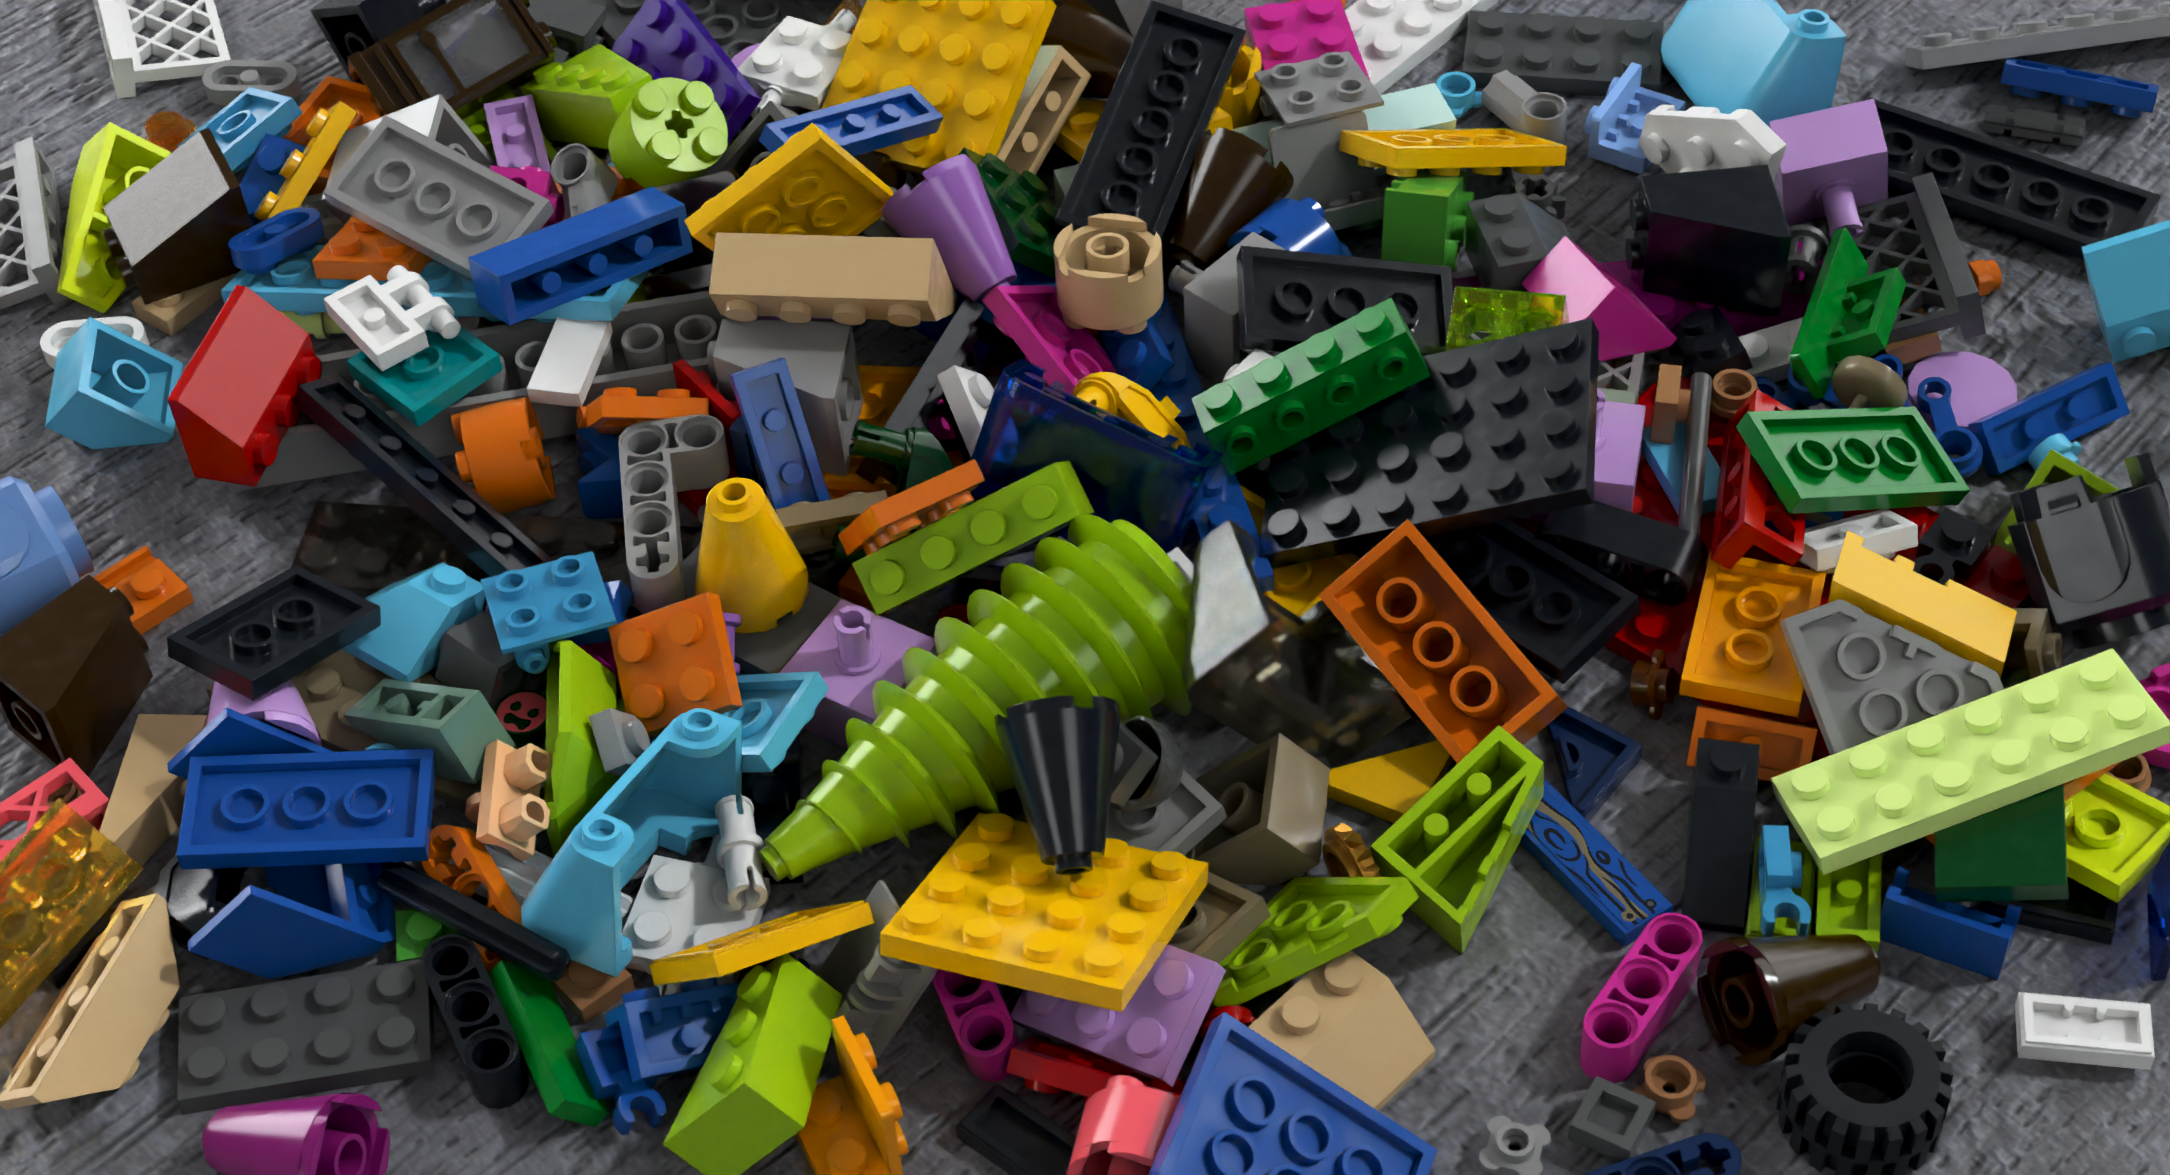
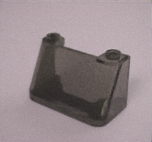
M1227 519L1210 532L1198 544L1195 551L1182 668V681L1188 699L1196 708L1256 744H1260L1270 737L1281 733L1330 769L1344 766L1411 717L1405 700L1322 600L1298 617L1262 593L1251 565L1256 555L1254 541L1246 530Z

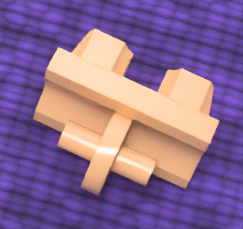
M498 739L485 746L481 792L468 797L465 808L467 819L477 824L476 840L484 844L503 847L510 851L515 859L520 861L534 856L536 834L549 827L550 809L547 807L545 800L540 798L541 782L551 777L553 757L551 753L532 743L516 749Z

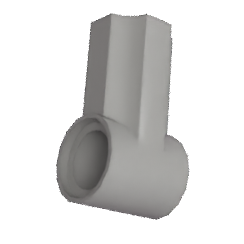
M1507 69L1492 76L1489 84L1482 90L1481 100L1486 108L1513 130L1565 145L1567 102L1562 97L1548 92H1536L1517 75H1513Z
M579 143L567 145L553 159L551 175L562 186L566 219L612 202L611 198L617 189L616 174L585 145Z

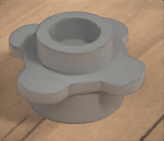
M1503 1115L1490 1119L1486 1129L1490 1136L1487 1147L1479 1152L1478 1161L1480 1166L1485 1171L1494 1175H1542L1541 1153L1543 1149L1550 1145L1551 1140L1547 1128L1540 1124H1533L1528 1127L1520 1123H1513L1510 1118ZM1510 1145H1518L1521 1150L1513 1151L1508 1147Z

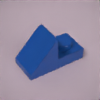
M597 428L578 429L575 431L580 452L578 464L585 476L578 481L577 486L584 515L588 519L624 518L619 440L611 434H599Z

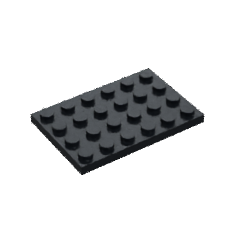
M1588 318L1422 356L1431 376L1271 455L1259 557H1267L1271 568L1275 569L1372 549L1407 519L1426 538L1592 504L1594 500L1599 331L1593 319Z

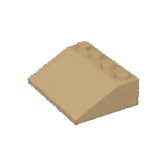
M716 232L709 295L720 314L735 321L749 322L756 320L757 316H778L780 319L791 323H807L811 321V318H833L836 322L842 324L860 325L865 323L866 319L887 320L897 326L912 327L919 325L920 321H938L958 311L959 300L934 238Z

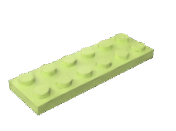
M2111 648L1772 777L1771 782L1776 799L1820 871L1825 875L2169 744L2170 721L2115 650Z

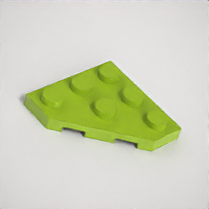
M1294 877L1266 904L1271 916L1219 963L1226 972L1207 1013L1222 1006H1239L1296 977L1303 976L1310 970L1361 945L1386 936L1401 924L1403 920L1401 915L1419 896L1407 877Z

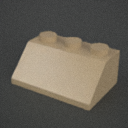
M1349 951L1310 970L1249 1026L1253 1031L1377 1111L1388 1103L1435 1057V1048L1390 979L1353 951Z

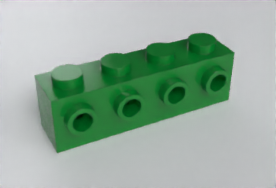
M1391 297L1373 307L1364 309L1359 314L1324 332L1311 336L1308 340L1272 358L1263 360L1258 365L1222 383L1212 386L1207 391L1191 399L1204 435L1231 476L1431 375L1415 339Z

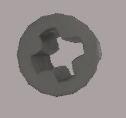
M1794 225L1789 228L1792 238L1783 289L1789 294L1805 295L1812 293L1821 270L1819 262L1827 252L1828 240L1820 229L1812 225ZM1803 239L1802 251L1800 253L1797 247L1798 241ZM1801 266L1804 271L1803 280H1799Z

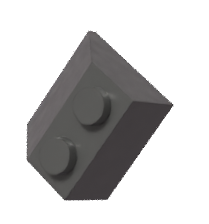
M1519 193L1495 195L1490 198L1467 202L1465 252L1496 316L1532 310L1530 305L1536 299L1521 283L1564 236L1573 241L1564 223Z

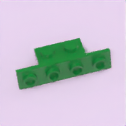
M1845 227L1834 231L1807 310L1802 319L1796 341L1790 353V365L1795 377L1805 383L1814 400L1825 397L1836 363L1847 356L1861 355L1871 357L1886 348L1907 284L1898 267L1866 276L1869 265Z

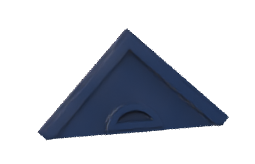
M1568 706L1564 712L1547 725V729L1569 803L1590 822L1642 757L1643 745Z

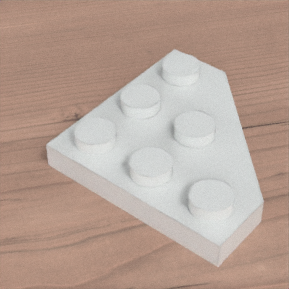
M1661 104L1646 114L1638 142L1647 159L1653 164L1659 165L1667 174L1768 165L1773 183L1787 144L1752 110L1737 109L1731 114H1722L1719 108L1692 106L1686 111H1676L1674 105Z

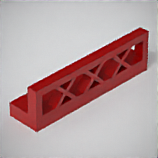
M1758 389L1753 392L1724 428L1711 560L1729 570L1732 569L1753 544L1791 566H1794L1803 556L1806 513L1789 514L1785 506L1780 503L1769 488L1772 487L1771 483L1758 462L1751 455L1750 449L1736 428L1746 412L1793 410ZM1771 520L1781 535L1765 527V521Z

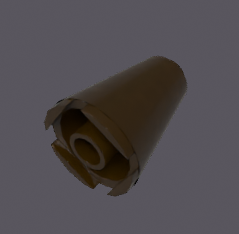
M1058 1L1063 5L1055 10L1041 46L1061 45L1092 75L1080 98L1108 100L1134 38L1083 1Z
M1218 127L1214 135H1212L1210 129L1206 130L1198 145L1164 245V249L1169 255V264L1173 268L1176 265L1181 267V261L1187 260L1195 267L1204 271L1233 248V246L1227 248L1228 240L1233 234L1275 201L1284 199L1293 187L1294 178L1288 167L1280 161L1275 169L1264 159L1268 149L1241 133Z
M1855 934L1731 937L1716 941L1704 950L1701 959L1710 958L1707 973L1697 978V991L1704 1018L1713 1037L1720 1046L1731 1043L1742 1054V1056L1735 1057L1734 1059L1742 1064L1758 1066L1773 1061L1786 1052L1789 1043H1793L1795 1031L1802 1023L1810 1026L1812 1015L1823 1009L1829 1014L1834 1015L1836 1005L1850 1003L1853 1007L1872 994L1879 982L1880 961L1875 950L1864 939Z

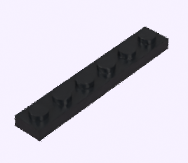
M341 374L298 385L293 403L487 575L493 577L509 570H520L554 561Z

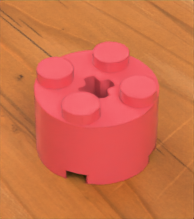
M1116 1075L1111 1077L1107 1081L1106 1088L1094 1093L1085 1103L1066 1175H1148L1181 1095L1175 1096L1162 1090L1145 1087L1141 1081L1131 1076Z

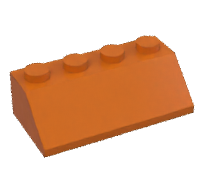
M1409 519L1403 522L1318 594L1457 764L1498 725L1524 745L1568 708L1561 697Z

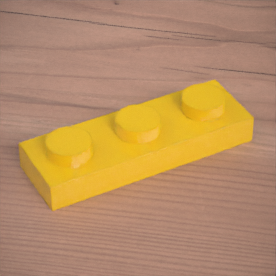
M341 101L328 111L322 107L317 111L305 133L312 137L303 153L297 149L291 153L279 173L286 178L277 195L272 191L266 194L256 209L254 217L262 222L280 212L300 207L357 114V111Z

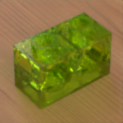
M1456 286L1446 339V349L1448 351L1569 323L1566 295ZM1478 331L1491 333L1488 337L1480 340L1468 338L1471 334Z

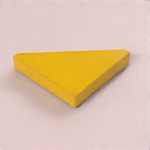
M1436 740L1330 769L1327 798L1395 823L1446 775L1454 759L1441 743Z

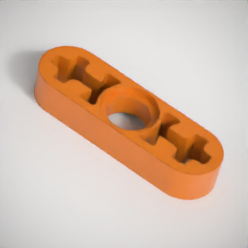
M439 825L433 828L430 835L428 861H421L427 875L469 898H472L475 888L483 883L489 895L487 907L522 926L521 905L484 844L476 840V832L469 828L451 825ZM452 843H455L456 846H455V847L453 848V850H452V848L450 847V845H451ZM451 857L456 865L448 863ZM472 941L488 972L501 960L510 962Z

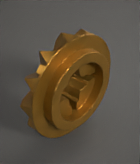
M1343 822L1325 830V844L1322 846V853L1330 877H1381L1379 873L1380 867L1372 858L1371 849H1367L1360 834L1353 831L1350 826Z

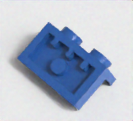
M715 977L682 983L679 985L681 993L661 996L659 987H649L622 995L623 1004L605 1014L607 1028L620 1025L632 1083L700 1070L738 998L737 989L741 982L718 986L717 978Z

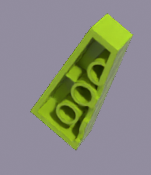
M598 43L562 64L560 62H552L540 67L533 72L535 79L524 84L520 89L524 96L532 94L541 131L548 140L570 144L579 143L585 146L609 149V135L615 121L643 85L652 81V77L649 73Z

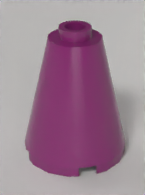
M347 1092L224 1107L217 1111L205 1126L202 1134V1148L208 1165L224 1175H385L388 1168L390 1136L388 1129L378 1127L374 1111L383 1112L378 1102L364 1094Z

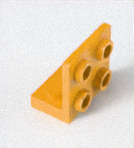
M844 1015L831 1020L841 1075L816 1085L805 1126L795 1136L814 1175H903L900 1156L908 1154L909 1149L903 1131L897 1121L903 1118V1112L896 1092L889 1081L879 1085L872 1071L878 1068L877 1060L865 1033L861 1032L854 1035Z

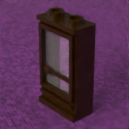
M451 0L361 52L357 51L348 56V70L353 80L360 77L370 92V102L379 117L441 94L457 115L464 119L483 108V104L491 103L533 79V72L540 67L554 62V48L557 47V42L551 30L543 21L535 22L527 10L530 7L529 0Z

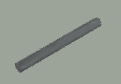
M1704 372L1695 373L1690 378L1689 390H1691L1686 423L1678 528L1687 530L1699 538L1701 533L1712 377Z

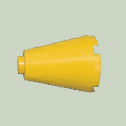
M730 478L716 484L707 495L694 588L696 596L705 592L718 594L724 613L741 615V625L735 628V632L743 634L773 629L778 626L777 619L785 616L791 610L794 616L802 608L809 593L808 571L802 557L761 486L747 478Z

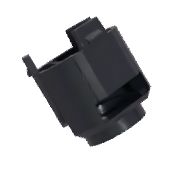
M2149 453L2124 459L2132 484L2128 488L2092 498L2082 475L2050 485L2047 482L2010 494L2017 523L2009 525L2008 530L2034 608L2048 609L2053 633L2065 634L2071 632L2077 649L2111 643L2170 624V508Z

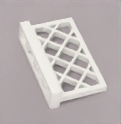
M93 0L117 99L136 97L135 83L202 76L204 71L211 65L220 61L231 60L214 0H198L192 6L181 3L179 0H140L150 4L144 11L131 6L138 0ZM165 11L178 16L172 22L159 18ZM193 22L206 27L199 34L186 29ZM145 27L158 32L151 39L138 34ZM173 38L186 43L179 50L165 45ZM199 50H203L218 57L199 59L193 55ZM151 55L165 59L163 63L142 65Z

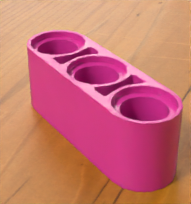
M1664 913L1654 917L1647 924L1586 1011L1582 1026L1579 1063L1584 1073L1594 1080L1598 1076L1616 1084L1632 1075L1693 986L1697 976L1703 938L1698 924L1690 917L1679 913ZM1635 996H1641L1647 999H1641ZM1603 1041H1613L1618 1044H1609Z
M938 969L931 983L968 1068L974 1076L983 1081L996 1082L1005 1080L1012 1075L1006 1073L1011 1048L1019 1044V1040L1011 1016L996 983ZM969 983L980 985L977 991L970 996H953L954 992L962 985ZM1000 1036L1004 1038L1000 1045L992 1050L983 1051L976 1049L978 1043L986 1037Z

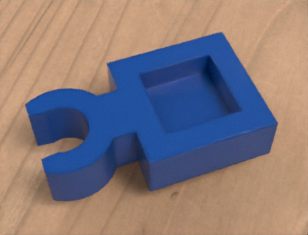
M620 1025L580 1033L575 1045L576 1052L595 1099L614 1097L616 1106L612 1114V1120L616 1130L621 1135L630 1133L635 1122L634 1114L631 1111L633 1109L641 1110L647 1115L652 1129L660 1127L666 1114V1105L662 1096L652 1089L655 1087L658 1078L632 1083Z

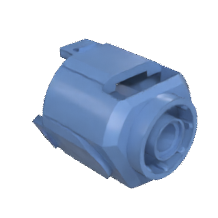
M12 476L0 479L1 637L79 582L80 577L94 571L91 557L83 539L55 490L49 485L33 493L25 480Z

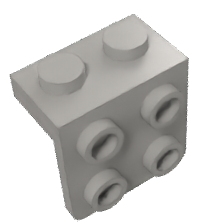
M1363 111L1289 128L1286 125L1274 127L1268 132L1267 140L1272 166L1276 169L1279 162L1282 161L1294 178L1293 187L1285 198L1297 201L1304 197L1314 199L1322 207L1325 220L1333 231L1351 227L1354 231H1364L1382 225L1381 219H1383L1385 190L1377 186L1375 168L1358 165V157L1339 151L1341 130H1368L1367 117Z

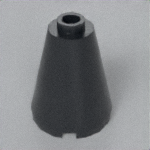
M1057 696L1006 708L1007 718L999 714L995 716L996 732L1041 862L1047 865H1055V873L1059 875H1073L1092 871V861L1098 860L1105 855L1120 726L1119 704L1114 699L1092 696L1093 708L1074 705L1073 696Z

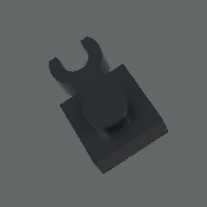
M1944 508L1919 541L1916 559L1913 561L1915 562L1913 571L1935 580L1941 585H1945L1948 579L1954 580V575L1969 581L1994 547L1997 530L1948 508Z

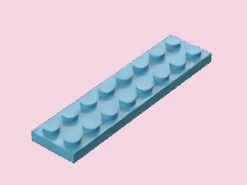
M316 245L309 251L294 253L277 262V266L266 273L250 274L245 269H241L221 290V294L225 304L236 285L247 286L278 311H294L297 315L308 316L319 312H327L323 299L358 280L316 279L312 259L325 247V245ZM431 259L419 273L428 283L429 292L434 297L443 298L453 308L455 319L461 317H486L489 321H502L478 306L473 280L434 259ZM650 270L552 308L529 319H535L539 323H552L556 321L557 317L573 320L613 321ZM377 281V282H378L380 285H383V284L387 283L388 281ZM404 304L401 305V307H402L405 311L408 310V309H410V308H412V307H407V306H405Z

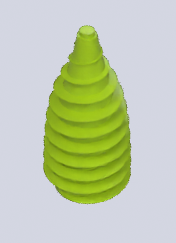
M1080 514L1076 515L1070 522L1068 542L1054 537H1047L1039 541L1035 547L1034 567L1023 563H1010L1004 567L1000 583L1001 595L986 589L974 590L969 595L967 603L969 625L951 617L941 618L936 623L934 639L938 657L921 648L911 647L907 649L903 655L902 662L907 687L903 689L885 680L877 681L872 690V701L877 718L872 724L856 718L847 721L845 733L849 749L838 762L833 760L823 762V779L805 799L797 801L796 809L764 840L766 846L758 851V856L770 875L777 882L786 876L792 880L814 868L819 870V866L858 851L863 856L864 848L896 837L907 848H910L909 831L934 823L949 836L956 839L955 813L972 807L985 814L1000 813L997 794L1012 789L1016 790L996 732L995 716L999 714L1007 718L1006 708L1036 699L1073 696L1074 705L1093 708L1092 696H1103L1117 701L1120 709V721L1136 715L1153 719L1151 708L1158 703L1178 716L1190 714L1191 699L1187 684L1217 663L1218 646L1213 628L1201 602L1171 558L1150 536L1128 521L1117 519L1110 523L1098 516Z

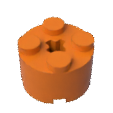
M529 397L513 398L451 415L456 439L460 446L464 445L465 449L455 452L461 480L466 484L474 482L475 488L472 489L500 514L544 504L545 501L556 498V486L550 456L545 457L541 439H545Z

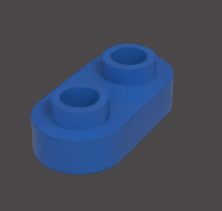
M307 207L289 209L235 235L228 242L234 266L239 269H245L250 274H262L273 270L277 266V262L294 253H303L313 249L317 245L316 242L325 234L320 212L314 208Z

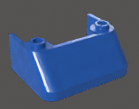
M226 707L175 755L167 765L169 773L187 779L191 757L334 751ZM385 862L265 867L268 888H275L279 895L249 884L188 940V950L268 979H279L376 955L396 937L393 898L379 889L376 880L382 873V865Z

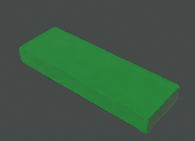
M501 960L488 975L515 1033L520 1050L549 1115L596 1127L610 1112L604 1099H595L575 1049L577 1040L549 980H543L514 963Z

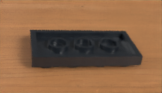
M1241 246L1236 261L1240 348L1254 350L1257 348L1263 351L1284 352L1308 340L1311 336L1324 332L1359 314L1364 309L1373 307L1391 297L1415 339L1422 356L1458 348L1450 266Z

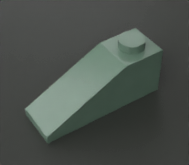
M384 678L344 714L350 725L379 742L391 744L399 750L433 748L437 762L436 775L448 780L476 784L482 781L486 745L498 739L512 747L516 746L480 690Z

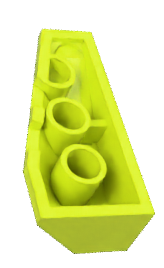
M111 122L83 145L71 185L57 293L103 314L109 310L126 287L115 261L122 258V256L112 259L101 232L102 229L110 227L103 207L172 152Z

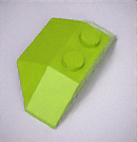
M567 639L548 643L551 658L547 664L545 751L551 753L553 757L551 777L545 780L544 800L550 809L549 827L546 831L553 856L557 854L575 826L621 777L604 771L589 716L608 708L626 713L616 675L574 642Z

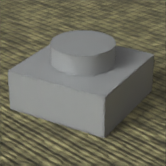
M612 708L589 716L604 771L622 776L650 746V739L644 725L636 718V715Z

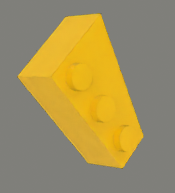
M1847 530L1832 579L1828 603L1842 599L1863 609L1862 612L1890 625H1898L1941 645L1940 648L1970 662L1975 661L1998 672L2001 678L2017 614L2016 610L1951 579H1948L1945 585H1941L1914 572L1915 562L1899 554L1894 561H1891L1862 547L1864 538Z

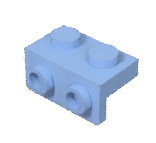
M1632 62L1621 78L1617 76L1613 78L1607 90L1606 98L1601 105H1594L1591 108L1585 122L1584 133L1589 135L1588 157L1643 175L1652 163L1638 145L1646 114L1661 104L1674 105L1676 111H1685L1686 101L1640 87L1642 65Z

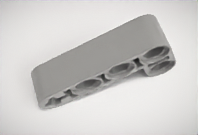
M697 414L642 421L625 428L619 436L618 445L626 561L632 592L634 593V601L637 609L642 614L685 600L686 591L677 492L714 487L729 476L730 462L722 422L716 417Z

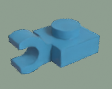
M1763 825L1756 860L1760 912H1762L1760 930L1764 936H1773L1775 919L1786 917L1796 924L1797 935H1807L1811 919V909L1803 898L1797 896L1791 890V888L1801 887V852L1791 851L1788 826Z

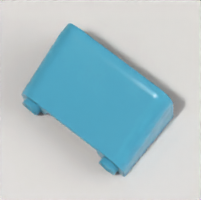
M1687 0L1663 36L1660 49L1662 55L1661 62L1695 106L1719 108L1722 114H1731L1737 109L1752 110L1769 127V121L1832 107L1847 36L1825 12L1816 9H1805L1800 13L1787 15L1775 0Z
M705 708L691 709L673 719L575 826L521 906L522 926L566 949L570 955V960L617 977L633 959L632 940L622 934L620 890L659 846L686 856L692 849V841L718 835L719 828L715 817V806L722 798L736 795L737 811L741 814L742 722Z

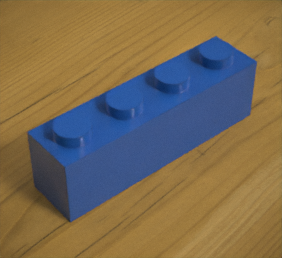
M651 186L468 257L478 306L510 326L692 253L690 231L684 222L687 219L685 204Z

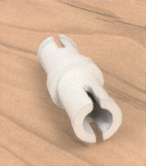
M729 795L719 800L715 806V817L718 821L720 841L716 846L717 862L725 870L728 888L727 898L730 906L736 910L741 909L740 892L743 891L746 911L759 908L767 900L768 893L764 884L762 862L758 856V851L765 846L762 838L756 834L752 801L746 796L741 795L740 807L742 814H739L737 811L736 795Z

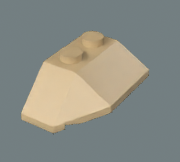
M155 893L120 902L112 914L111 921L105 931L95 939L10 1072L0 1094V1106L3 1109L7 1110L118 1089L134 1076L140 1063L138 1056L150 1036L158 1032L167 1021L170 1013L168 1006L180 988L167 902L161 895Z

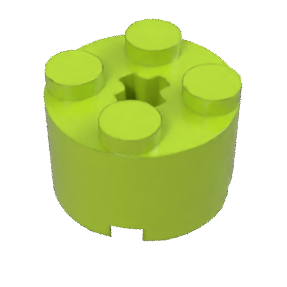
M672 77L659 78L643 85L618 116L609 135V152L615 168L624 179L628 181L631 177L635 182L643 186L644 189L651 186L655 188L704 176L726 151L728 146V130L725 117L714 100L711 88L701 81L689 82Z

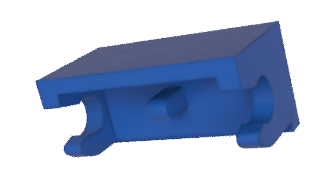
M1898 866L1893 886L1890 885L1881 911L1880 940L1998 980L2015 935L2022 907L2009 903L2005 919L1955 902H1937L1936 896L1908 887L1911 870Z

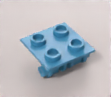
M593 551L563 556L555 561L520 570H509L497 576L481 579L502 654L514 652L517 665L528 673L537 674L547 667L551 658L548 643L617 625V620Z

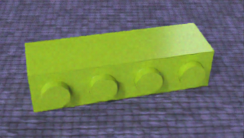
M1056 462L853 562L852 565L877 616L898 610L1070 525L1071 520L1076 515H1091L1095 512L1071 462Z

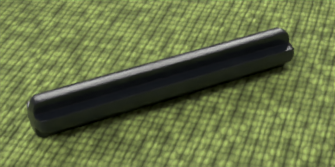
M385 862L382 865V873L376 880L379 889L384 893L543 980L551 979L558 981L565 975V967L570 962V955L566 949L404 862Z

